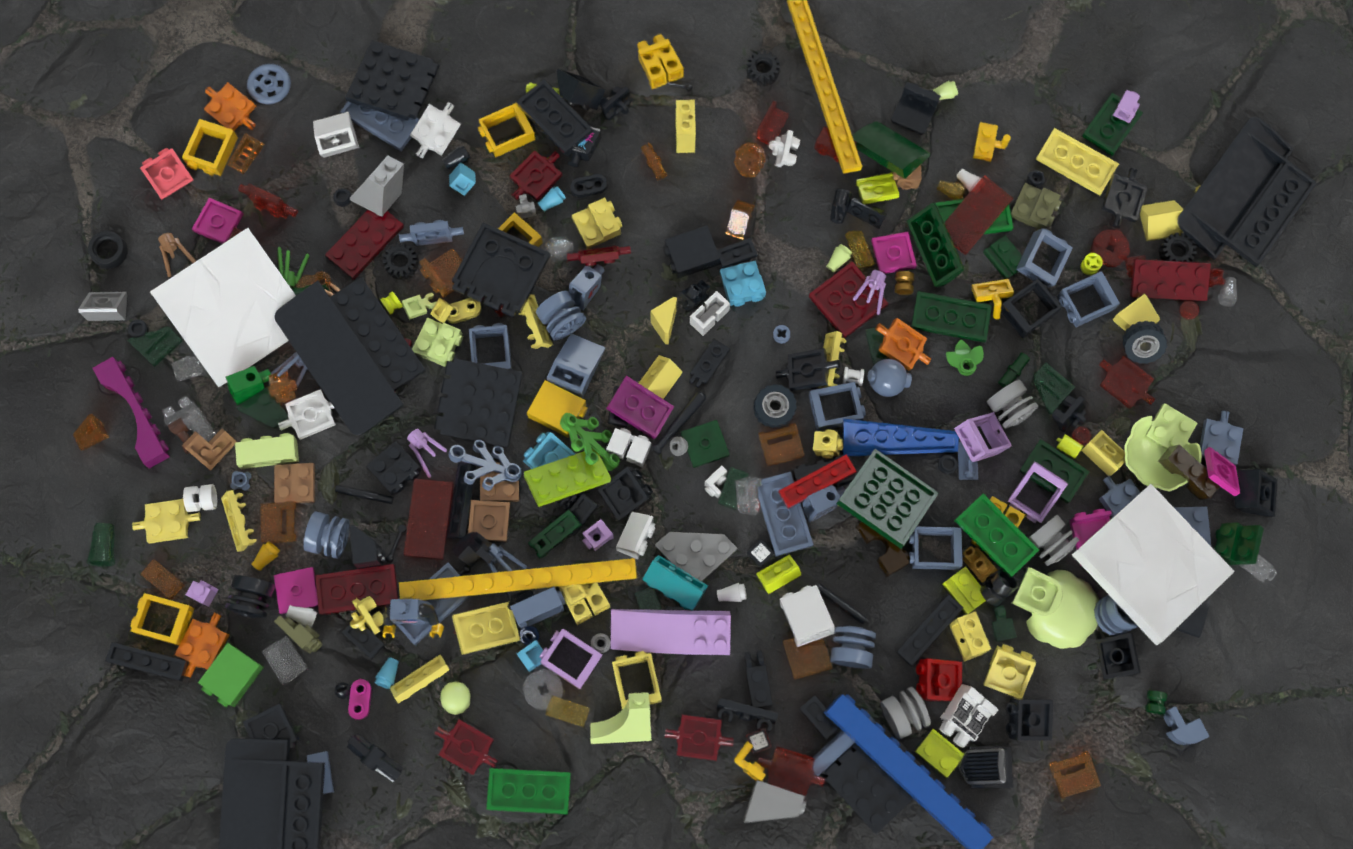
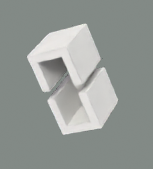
M716 291L705 301L704 306L701 305L690 316V324L704 336L715 325V320L718 322L729 312L730 303Z
M615 428L607 446V452L609 454H616L623 460L629 444L632 442L626 456V461L643 467L651 448L649 439L642 435L634 437L629 430L620 428V430Z

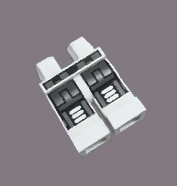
M962 684L945 713L941 715L940 718L944 721L939 730L947 736H951L954 730H956L958 733L954 737L953 742L964 748L970 740L976 741L977 735L981 733L991 715L994 716L999 709L973 687Z

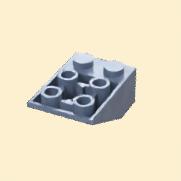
M570 334L548 373L547 381L583 398L606 347Z

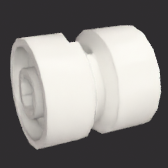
M214 484L202 485L200 488L197 486L184 488L183 499L187 512L199 511L201 508L204 510L217 508V492Z

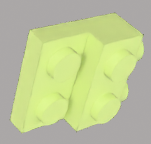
M427 318L412 350L416 355L446 367L447 361L452 362L454 359L456 346H460L462 343V332L451 325L441 324Z

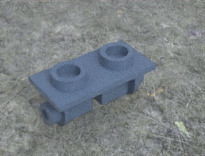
M959 442V480H978V461L972 462L962 442Z

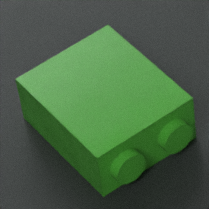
M227 643L198 683L203 686L202 691L210 696L215 694L219 697L217 701L223 706L228 707L230 705L235 707L264 667L235 646Z

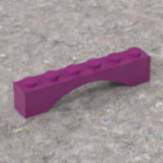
M111 357L93 367L99 382L106 389L123 396L131 406L137 423L135 449L143 464L151 468L169 458L170 456L167 452L169 447L164 440L161 441L158 435L161 432L156 424L151 423L152 415L147 408H143L141 403L144 401L138 392L135 393L133 389L135 384L130 376H126L124 371L127 369L123 362Z

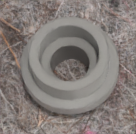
M674 437L671 440L670 450L672 454L681 456L688 450V443L684 438Z
M603 633L596 634L591 640V647L599 653L607 652L611 646L610 638ZM599 640H603L605 642L603 647H599L597 645V642Z

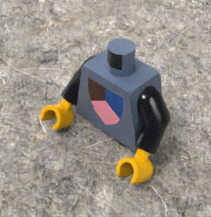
M392 599L391 604L386 605L383 609L384 638H386L387 633L392 634V638H394L396 629L394 624L429 623L432 625L430 631L432 638H434L435 633L439 637L442 635L444 626L439 623L432 603L420 599Z

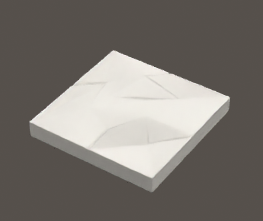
M249 228L243 230L150 291L218 387L227 383L226 376L251 367L289 341L276 323L275 313L296 295Z
M1152 484L1145 488L1072 554L1155 645L1164 641L1235 572Z

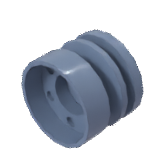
M561 291L552 295L541 303L535 312L542 324H548L546 329L553 340H560L579 329L586 320V316L581 313V309L577 306L574 307L575 300L568 291Z
M315 511L310 517L306 528L304 551L319 554L324 547L325 556L329 557L332 555L333 558L339 559L348 541L349 520L345 518L340 520L339 517L335 516L330 522L328 514Z
M1106 595L1096 603L1094 609L1095 619L1099 627L1107 634L1118 636L1139 627L1110 595Z
M855 626L835 627L834 633L842 637H833V641L840 644L841 647L832 648L830 662L853 668H872L873 654L865 651V648L875 647V643L867 640H875L876 633Z

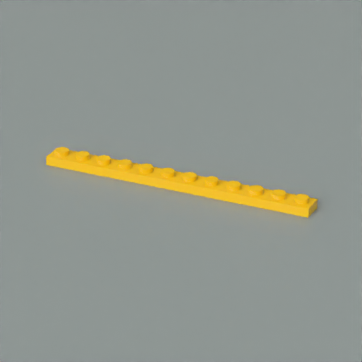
M787 0L842 172L844 174L860 171L862 164L807 0Z
M632 558L400 582L399 593L400 599H420L424 601L637 579L636 560Z

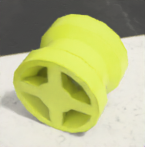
M1096 253L1088 254L1081 263L1082 272L1090 276L1095 275L1102 266V258Z
M393 291L389 293L388 297L380 299L390 315L394 313L395 309L403 307Z

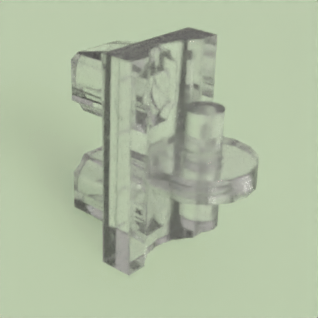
M1259 554L1256 564L1239 565L1261 582H1264L1265 579L1272 581L1277 574V571L1273 569L1274 566Z

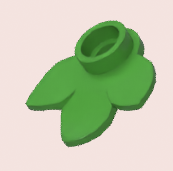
M960 340L955 346L954 352L946 353V359L951 366L958 369L960 374L970 376L976 371V365L982 362L984 352L982 346H977L971 350L963 340ZM963 365H968L970 369H964Z

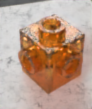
M288 370L280 377L277 376L278 373L269 375L270 386L268 390L271 398L275 397L277 403L289 402L296 398L295 390H298L295 379L291 380Z

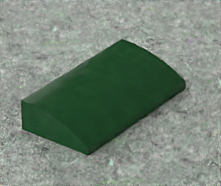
M878 121L864 126L852 135L857 150L904 179L930 156V152Z
M935 202L907 220V224L935 287L945 286L963 272L964 266Z

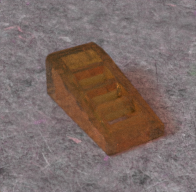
M245 133L227 165L244 174L262 150L264 143ZM250 142L254 144L253 148L248 145ZM244 149L250 150V154L244 152ZM242 154L245 157H247V159L243 160L239 156ZM236 160L243 163V166L241 167L235 163Z

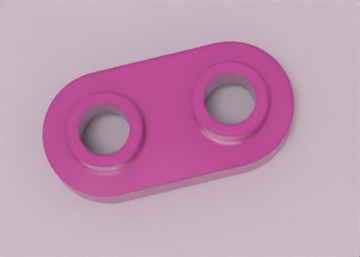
M364 679L356 680L352 684L348 712L356 720L365 719L370 712L372 686ZM359 686L364 687V691L361 693L357 691ZM357 706H361L362 708L361 712L359 713L355 712V708Z

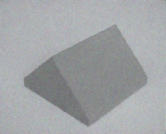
M89 292L78 309L79 313L87 321L126 320L127 292Z

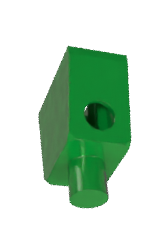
M255 366L225 377L228 389L236 405H240L264 392L263 383L273 379L269 369L258 373Z

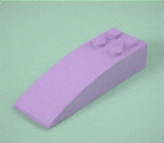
M611 609V649L667 654L730 655L731 614L730 611Z

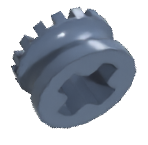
M779 325L774 329L773 337L775 341L781 344L788 342L790 330L787 326ZM778 331H785V338L782 336L778 337Z

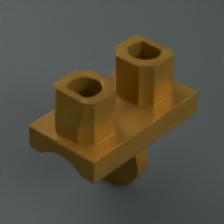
M970 546L963 552L964 557L962 560L982 583L992 573L998 571L977 546L975 548Z

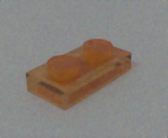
M155 559L141 573L144 578L171 600L185 585Z

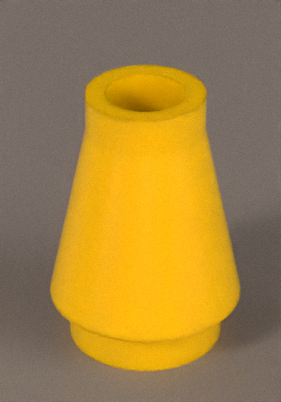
M268 541L260 548L257 556L251 563L252 566L261 571L278 557L280 550Z

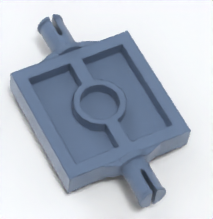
M436 220L433 223L427 224L418 222L410 225V233L399 234L400 242H414L416 246L453 242L452 237L464 235L463 227H449L448 221Z
M1221 411L1220 421L1204 420L1200 441L1202 457L1205 458L1204 450L1210 447L1234 465H1237L1243 428L1228 423L1230 412Z
M1109 475L1103 479L1109 490L1099 500L1107 511L1111 510V517L1113 518L1138 496L1140 491L1131 479L1116 485Z

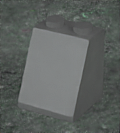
M387 156L354 192L350 200L383 216L402 194L404 164Z
M757 780L754 784L743 822L749 823L798 817L799 814L804 813L806 802L803 800L805 796Z

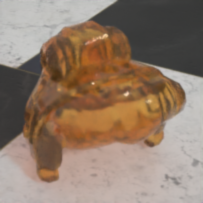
M749 142L735 150L736 158L733 163L742 176L752 178L756 177L760 170L763 169L766 156L760 145Z

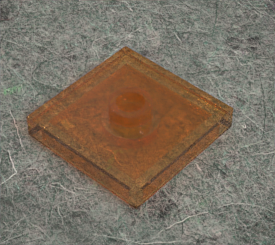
M795 638L783 641L794 680L832 669L823 638L797 647Z

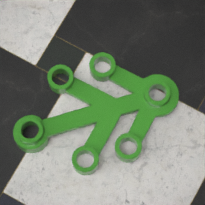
M565 413L561 417L560 425L563 430L569 432L572 449L579 452L584 448L585 460L588 464L593 465L599 460L598 455L592 451L593 448L603 457L602 461L607 470L612 471L618 467L619 457L616 454H609L595 441L608 443L612 433L609 430H604L602 433L588 432L581 428L588 427V429L594 430L598 427L599 422L595 417L583 420L577 419L571 413Z

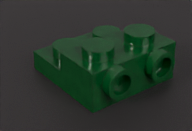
M1238 522L1221 523L1220 529L1216 530L1217 543L1213 549L1228 565L1256 564L1264 528L1260 525L1242 526Z

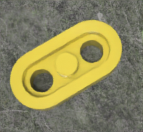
M468 298L450 304L453 306L452 310L457 312L454 315L449 314L447 321L456 324L477 317L481 313L480 302ZM471 304L475 305L473 309H469L468 306Z

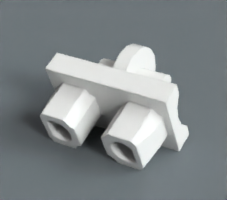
M788 130L787 134L781 137L777 136L775 141L769 142V148L773 150L772 154L777 155L775 163L777 167L782 165L792 166L796 162L797 156L789 153L790 149H798L800 139L793 136V131Z

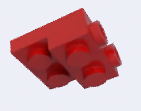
M927 658L919 660L916 666V673L919 675L916 692L922 700L951 702L962 685V662Z

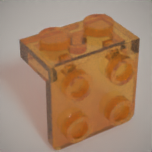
M450 249L430 263L426 258L419 261L421 265L419 270L425 279L429 278L432 282L430 286L435 293L439 292L442 298L454 291L452 290L454 285L452 279L462 260L454 249Z

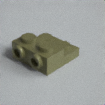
M1025 183L1012 209L1011 217L1038 230L1045 229L1046 226L1050 227L1055 218L1052 216L1054 210L1058 211L1062 201L1059 200L1061 195L1046 188L1040 190Z
M279 616L274 621L306 652H316L322 646L321 641L318 639L320 635L309 625H298L289 617L285 619L282 616Z

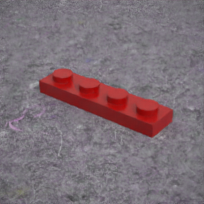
M846 454L779 490L778 493L789 509L804 501L809 495L834 485L856 473V469Z

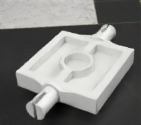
M448 102L443 111L429 104L410 136L421 144L420 149L416 153L421 158L424 157L427 150H433L442 156L461 125L449 115L454 108L453 104L448 110L451 104Z
M320 389L286 403L288 420L278 423L281 431L292 426L301 440L336 425L332 416L334 406L325 399Z

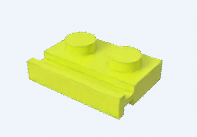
M892 173L856 180L863 204L899 198V191L895 180H893Z
M966 566L942 584L949 594L964 607L962 610L966 615L986 601L980 592L981 585Z
M934 729L930 731L915 751L916 754L945 778H948L964 755Z

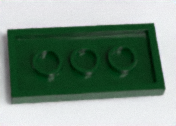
M918 291L911 328L985 343L992 305Z

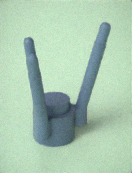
M294 352L290 358L273 370L271 375L277 374L280 377L293 364L298 368L303 366L294 385V388L297 389L308 368L297 352Z
M492 543L489 547L491 549L489 553L494 559L487 564L493 573H497L493 563L497 562L506 571H512L502 560L503 555L524 569L527 568L524 563L505 551L501 546L498 547L495 543Z

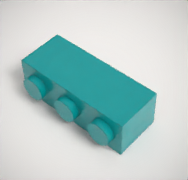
M659 555L652 561L642 579L649 587L660 590L667 598L676 600L683 608L692 611L698 605L708 587L705 583Z

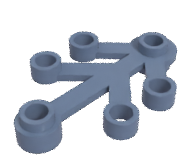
M482 440L474 442L473 450L476 453H480L483 459L465 454V449L460 445L452 446L448 455L452 462L464 461L482 467L465 473L463 479L467 484H473L477 478L493 471L500 473L492 478L486 477L484 479L482 487L485 490H492L495 484L505 480L516 482L522 475L521 468L517 464L509 462L502 447H493L490 455L485 447V442ZM493 458L499 459L502 465L496 464Z

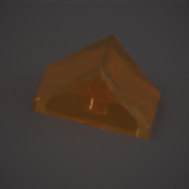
M737 200L732 209L726 234L743 239L755 205Z
M89 414L73 434L81 451L109 437L101 420L93 414Z

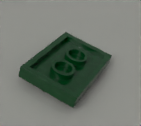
M1114 93L1110 95L1082 135L1083 138L1111 156L1114 155L1143 114L1142 111L1137 109L1130 123L1113 116L1121 100Z
M1041 439L1019 470L1020 473L1025 475L1035 461L1066 481L1068 485L1059 496V499L1067 504L1090 472ZM1035 472L1029 478L1052 494L1058 488Z

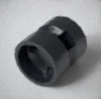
M999 570L991 580H988L980 588V592L989 604L996 607L1007 599L1006 596H1010L1017 590L1018 584L1013 576L1010 578L1003 570Z

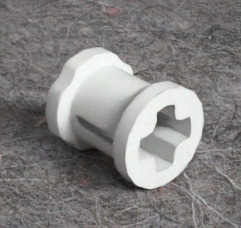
M845 367L843 384L855 382L862 386L864 369L859 371Z

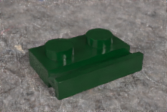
M1006 235L983 251L984 255L1004 279H1009L1019 272L1016 268L1022 255Z

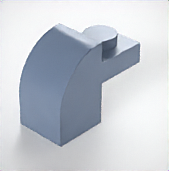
M1177 707L1166 710L1165 722L1173 729L1166 734L1173 742L1180 745H1189L1209 737L1200 718L1185 724Z

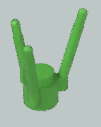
M278 247L279 272L290 288H295V284L299 285L300 277L309 254L305 255L297 276H295V272L289 271L290 251H286L285 271H283L281 247Z

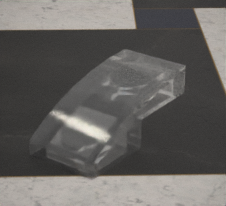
M186 356L171 363L177 381L207 373L196 356Z

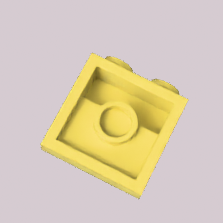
M605 198L589 204L588 208L572 215V219L587 249L621 235L620 228L623 227L619 217H614L612 213L615 211L611 201L607 202Z
M1009 645L997 646L983 684L986 687L1010 696L1023 698L1036 665L1035 659H1032L1033 655L1021 651V654L1014 652V648Z

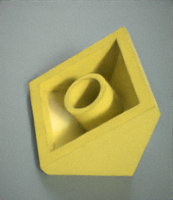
M1175 200L1142 205L1140 218L1146 241L1164 239L1175 233H1179L1180 236L1183 233L1177 224V219L1184 209Z
M676 297L651 310V324L664 344L669 345L677 311Z
M1102 430L1081 450L1108 476L1113 475L1125 463V451Z

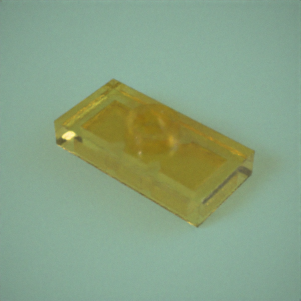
M849 231L846 233L845 236L857 267L873 266L875 263L863 232Z
M552 695L545 715L584 727L590 708Z

